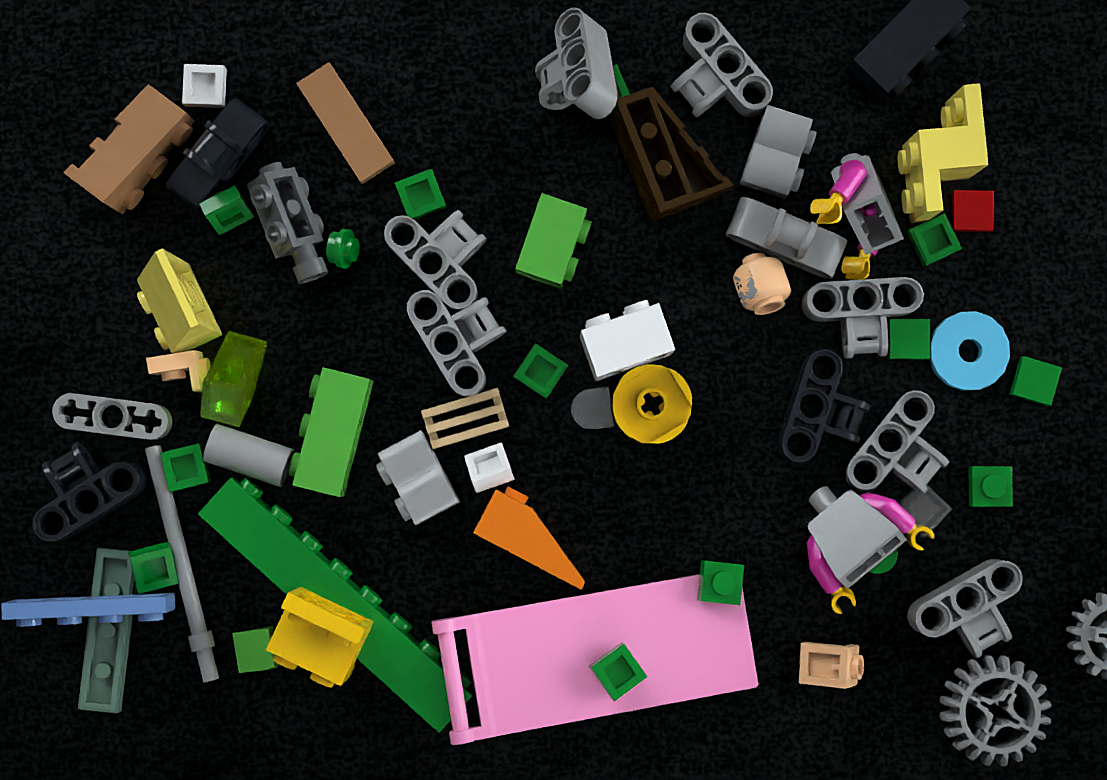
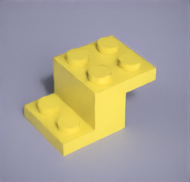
M980 84L963 85L945 102V107L941 109L942 128L918 130L902 145L903 150L898 151V169L900 174H905L907 188L902 191V208L905 214L909 213L910 223L927 222L943 211L941 181L969 179L988 165Z

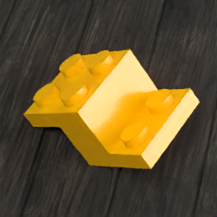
M298 587L287 593L281 606L284 612L266 651L275 654L273 661L286 668L295 670L298 665L312 672L310 678L321 685L332 688L335 683L341 686L351 676L357 664L358 654L374 621L303 587Z

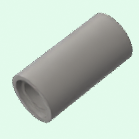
M216 424L208 438L203 460L204 462L281 487L288 475L294 449Z

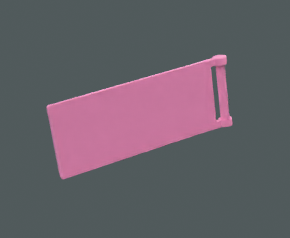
M699 574L432 621L433 634H438L453 730L449 731L451 745L465 744L500 735L757 687L758 678L743 589L740 605L698 601ZM461 629L466 630L481 724L475 727H469L454 637V631ZM622 642L629 649L647 675V678L619 699L613 701L588 666Z

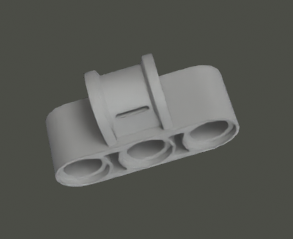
M570 8L559 17L555 25L557 49L541 59L535 67L536 77L542 86L539 92L540 104L551 110H559L575 104L592 118L601 119L611 113L617 102V89L607 32L579 8Z
M698 13L692 16L687 22L683 36V46L696 63L680 75L670 87L674 92L679 91L694 108L692 113L695 117L703 114L723 97L742 116L750 118L762 114L773 95L770 81L716 17L709 13ZM696 28L707 29L712 35V40L707 43L697 42L692 36V31ZM722 58L732 59L737 65V71L729 74L724 73L717 66V61ZM747 88L757 89L761 93L763 101L759 104L748 103L743 97V90Z
M746 197L740 198L726 231L727 237L740 244L827 279L833 278L847 244L845 238L819 227L813 221L809 223L786 213V210L782 208L778 210Z
M460 210L451 214L430 235L415 220L408 216H396L389 220L384 231L385 240L389 247L432 292L437 294L449 309L459 312L477 301V287L461 266L481 248L487 238L483 234L478 235L462 219L463 213ZM401 227H410L414 230V239L408 245L400 246L394 243V233ZM454 231H457L467 242H463ZM428 255H437L442 259V267L435 274H426L421 270V263ZM457 283H464L471 290L469 298L463 303H455L449 299V290Z
M908 277L831 281L818 283L805 292L801 306L804 314L813 321H840L842 349L846 359L852 358L854 354L877 353L878 356H886L888 352L887 318L901 317L914 312L922 304L924 293L918 281ZM896 287L904 288L909 293L910 303L908 307H900L895 303L893 292ZM855 290H864L870 296L871 303L867 310L859 309L854 304L853 294ZM816 292H823L829 296L831 308L828 312H820L814 307L812 300ZM871 338L872 340L858 341L857 339Z
M429 290L418 291L410 297L407 303V313L451 388L463 397L479 394L486 384V376L473 353L507 332L504 326L499 327L487 307L489 301L486 297L451 316L436 293ZM431 300L436 303L437 312L432 319L421 320L417 318L416 307L421 301ZM476 316L480 317L481 321L487 329L486 331L482 330L481 326L476 320ZM444 334H452L458 340L456 350L449 355H442L436 349L438 338ZM464 368H473L478 373V382L471 389H462L456 382L458 372Z
M913 390L903 395L856 453L846 469L845 477L847 484L852 490L858 493L871 492L880 485L891 471L921 494H925L928 490L927 483L940 467H946L949 464L945 456L919 437V434L934 414L935 406L928 394ZM911 401L920 403L924 407L925 417L919 421L909 419L904 413V405ZM886 432L895 434L900 440V449L895 452L884 451L879 445V436ZM926 460L928 462L927 465L917 474L916 471ZM862 463L872 466L876 473L875 480L869 484L858 482L853 474L854 467Z
M999 559L987 560L913 602L908 609L907 619L909 625L915 631L928 637H939L956 629L966 648L977 659L982 656L984 649L1000 640L1007 642L1012 639L1010 630L996 605L1020 590L1023 580L1021 570L1009 561ZM1002 567L1006 571L1007 581L1004 586L996 589L991 581L992 574L997 568ZM968 587L972 592V601L967 607L960 608L956 601V595L959 590ZM934 607L937 611L938 619L932 627L925 628L921 622V615L926 608Z

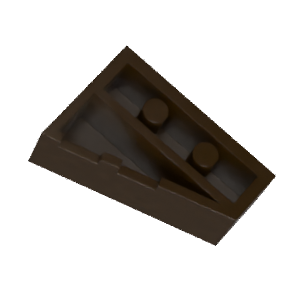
M653 87L617 99L615 107L608 114V118L650 222L721 197L734 186L708 159L709 155L703 147H698L683 129L685 127L684 124Z

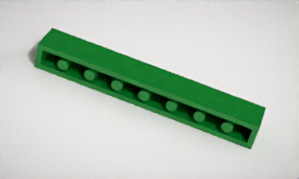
M247 477L242 481L239 478H230L198 515L286 595L298 587H303L374 621L357 659L440 733L451 720L443 666L439 660L441 657L440 651L428 640L424 639L420 643L409 633L412 626L401 615L394 612L390 616L382 609L379 604L383 600L371 588L364 585L360 589L350 580L349 577L353 573L340 560L334 558L332 561H329L319 552L323 546L315 537L307 531H304L302 535L290 525L293 518L277 504L272 508L260 498L263 491ZM460 670L466 704L474 691L469 687L472 680Z

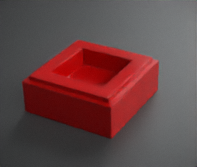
M952 191L951 227L953 231L992 232L994 230V191Z

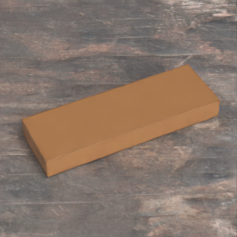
M330 62L296 83L361 184L395 163Z

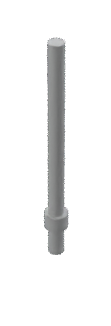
M161 445L146 448L145 452L168 543L171 546L179 587L191 631V636H188L191 652L196 651L204 683L219 679L212 651L215 642L212 630L207 631L173 492L168 490L160 455L162 448Z

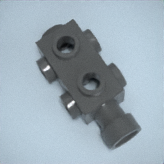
M275 162L259 169L260 175L248 183L247 188L275 259L292 255L296 265L293 267V271L298 284L308 283L329 273L323 257H318L315 246L324 241L322 238L324 225L321 217L313 214L307 200L309 196L307 181L302 177H298L295 167L283 169L281 162Z

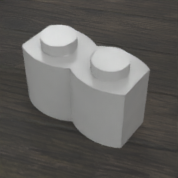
M767 105L763 111L740 185L783 199L788 196L790 190L797 192L804 173V169L798 168L802 153L809 155L817 133L810 130L813 119Z
M421 430L378 453L382 462L376 464L377 470L387 486L393 483L400 498L394 501L405 521L412 518L415 525H419L460 503L431 445Z

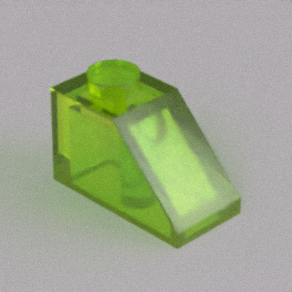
M228 331L203 380L202 418L240 427L252 402L267 341Z

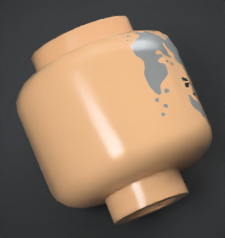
M761 252L745 257L742 260L743 265L736 269L733 275L742 306L747 310L754 311L757 315L770 314L784 307L785 300L791 293V287L781 260L775 257H766L765 253Z

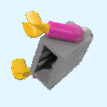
M852 153L844 156L840 160V166L834 168L831 172L835 184L829 192L830 199L813 200L810 211L812 214L820 213L816 221L817 224H833L841 220L843 207L860 242L857 247L860 253L859 257H844L842 272L846 274V279L864 280L869 276L870 257H875L879 249L904 238L870 157Z
M827 486L819 488L809 498V503L819 513L807 526L812 534L807 541L809 568L823 590L828 594H832V608L838 614H842V610L836 603L837 599L841 596L849 597L855 607V596L849 587L906 540L910 546L918 550H924L921 546L917 545L915 541L916 534L924 531L930 538L934 539V533L931 529L923 525H915V518L891 498L870 492L859 496L854 491L849 490L837 499Z

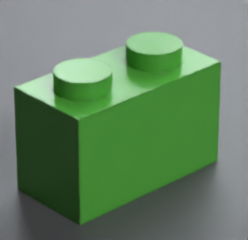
M541 193L515 268L516 274L560 289L564 280L571 282L579 259L572 257L577 242L585 244L592 221L585 219L587 208Z

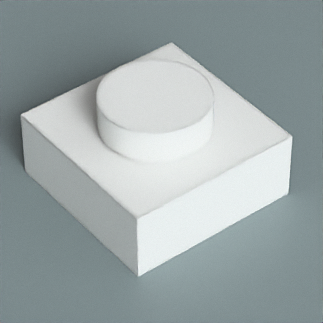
M184 64L182 104L185 107L225 108L227 74L225 66Z
M502 442L464 456L476 493L515 480Z

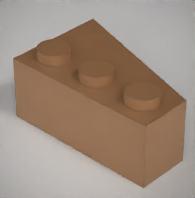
M149 84L115 118V122L118 125L105 141L97 137L89 145L94 153L78 169L71 164L64 171V174L121 214H124L127 209L132 210L138 205L144 195L142 190L151 177L155 179L164 171L168 164V155L175 146H182L188 140L193 130L191 125L194 123V120L184 110Z

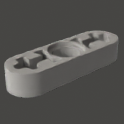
M67 393L55 401L52 409L55 422L62 428L158 440L165 437L172 427V417L169 411L161 405ZM73 400H76L77 408L93 410L92 418L76 416L73 419V423H70L71 418L69 415H64L65 407H71ZM92 402H96V403H97L96 406L94 407V409H93ZM111 405L118 406L123 413V420L116 428L107 427L102 420L104 410ZM136 407L134 415L150 417L154 410L155 417L162 420L161 426L154 427L152 433H149V426L132 423L133 413L131 408ZM91 420L93 421V427L89 426ZM131 424H132V427H133V432H129V431H128V429L130 428Z

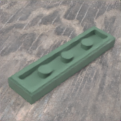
M97 548L91 596L135 595L136 585L128 554L130 551ZM133 614L123 615V621L114 623H98L97 616H89L78 709L110 713L121 712Z

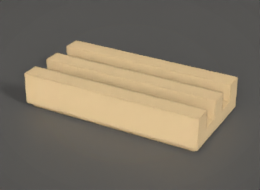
M498 388L421 411L432 449L509 427ZM490 399L494 401L495 406L438 423L433 422V416ZM490 415H498L499 421L438 439L437 431Z

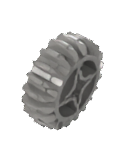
M984 655L982 668L976 660H968L969 674L957 668L954 673L960 679L959 683L955 684L951 681H946L945 687L953 691L952 697H940V702L950 706V710L939 714L941 720L953 721L944 729V733L948 737L957 736L953 746L959 751L967 747L966 757L975 760L980 755L981 762L988 766L993 762L994 757L999 765L1006 766L1008 763V753L1017 762L1022 761L1023 754L1021 748H1025L1031 753L1036 752V747L1031 742L1032 738L1036 737L1040 740L1046 738V734L1038 730L1039 724L1048 725L1051 723V719L1042 715L1041 710H1046L1052 706L1050 701L1038 699L1047 690L1042 684H1034L1038 675L1031 670L1024 673L1025 664L1020 661H1015L1010 666L1009 658L1002 655L997 659L996 665L992 656ZM1003 678L1001 684H995L991 692L981 695L973 691L978 685L987 680ZM1016 687L1023 698V718L1016 714L1013 706L1017 696L1014 693ZM983 701L989 705L992 703L1002 709L1001 712L1009 715V719L1000 715L998 717L994 716L980 702ZM967 702L973 705L977 711V719L974 724L977 728L974 734L970 731L966 721ZM1010 726L1016 728L1015 732L1005 739L987 742L990 736L995 737L999 729Z

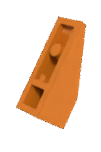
M508 486L504 493L496 489L473 533L582 590L585 580L534 509L525 504L529 497Z

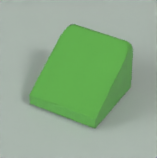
M273 626L233 633L239 673L269 670L279 666L278 663L273 661L275 654L266 651L274 633Z

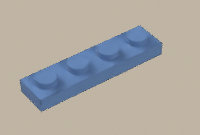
M175 593L16 599L1 603L2 620L16 619V626H36L42 624V618H57V625L82 623L83 616H97L98 623H114L123 621V615L138 614V621L163 620V613L175 609Z

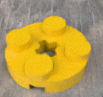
M645 364L630 370L621 378L613 394L612 411L617 425L624 434L640 443L659 444L673 439L683 431L691 415L692 395L688 384L679 373L662 365ZM650 393L653 398L657 396L662 398L663 403L659 405L661 412L658 415L654 416L651 411L644 413L641 409V406L645 403L643 398L645 394Z

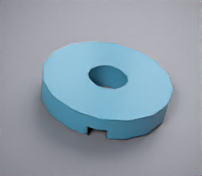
M977 311L960 312L944 319L933 330L930 338V361L935 375L947 386L960 391L980 390L995 383L1005 372L1010 358L1009 340L1003 327L992 317ZM964 340H970L978 347V357L974 362H966L959 355V346Z

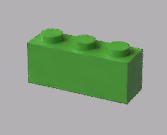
M324 367L322 368L321 375H314L309 391V398H313L314 403L311 414H304L299 430V437L304 438L301 453H294L289 468V475L294 476L293 486L337 497L345 496L374 381Z

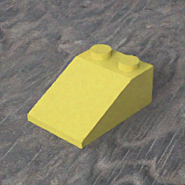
M163 248L156 251L137 279L142 290L137 293V296L144 311L147 314L153 313L159 327L155 328L154 332L161 347L164 350L170 349L171 353L186 352L223 335L190 265Z

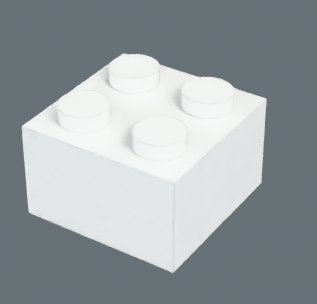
M644 300L625 307L623 316L611 320L609 313L586 321V329L581 330L580 340L595 382L668 357L675 351L659 303L649 306L648 300Z

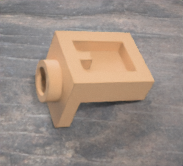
M192 350L146 358L148 373L161 375L162 381L186 378L185 371L189 370L193 392L208 391L207 382L212 381V369L209 359L203 358L202 352Z
M813 642L801 643L800 684L847 689L856 686L858 680L862 678L864 658L862 655H859V645L850 644L842 646Z

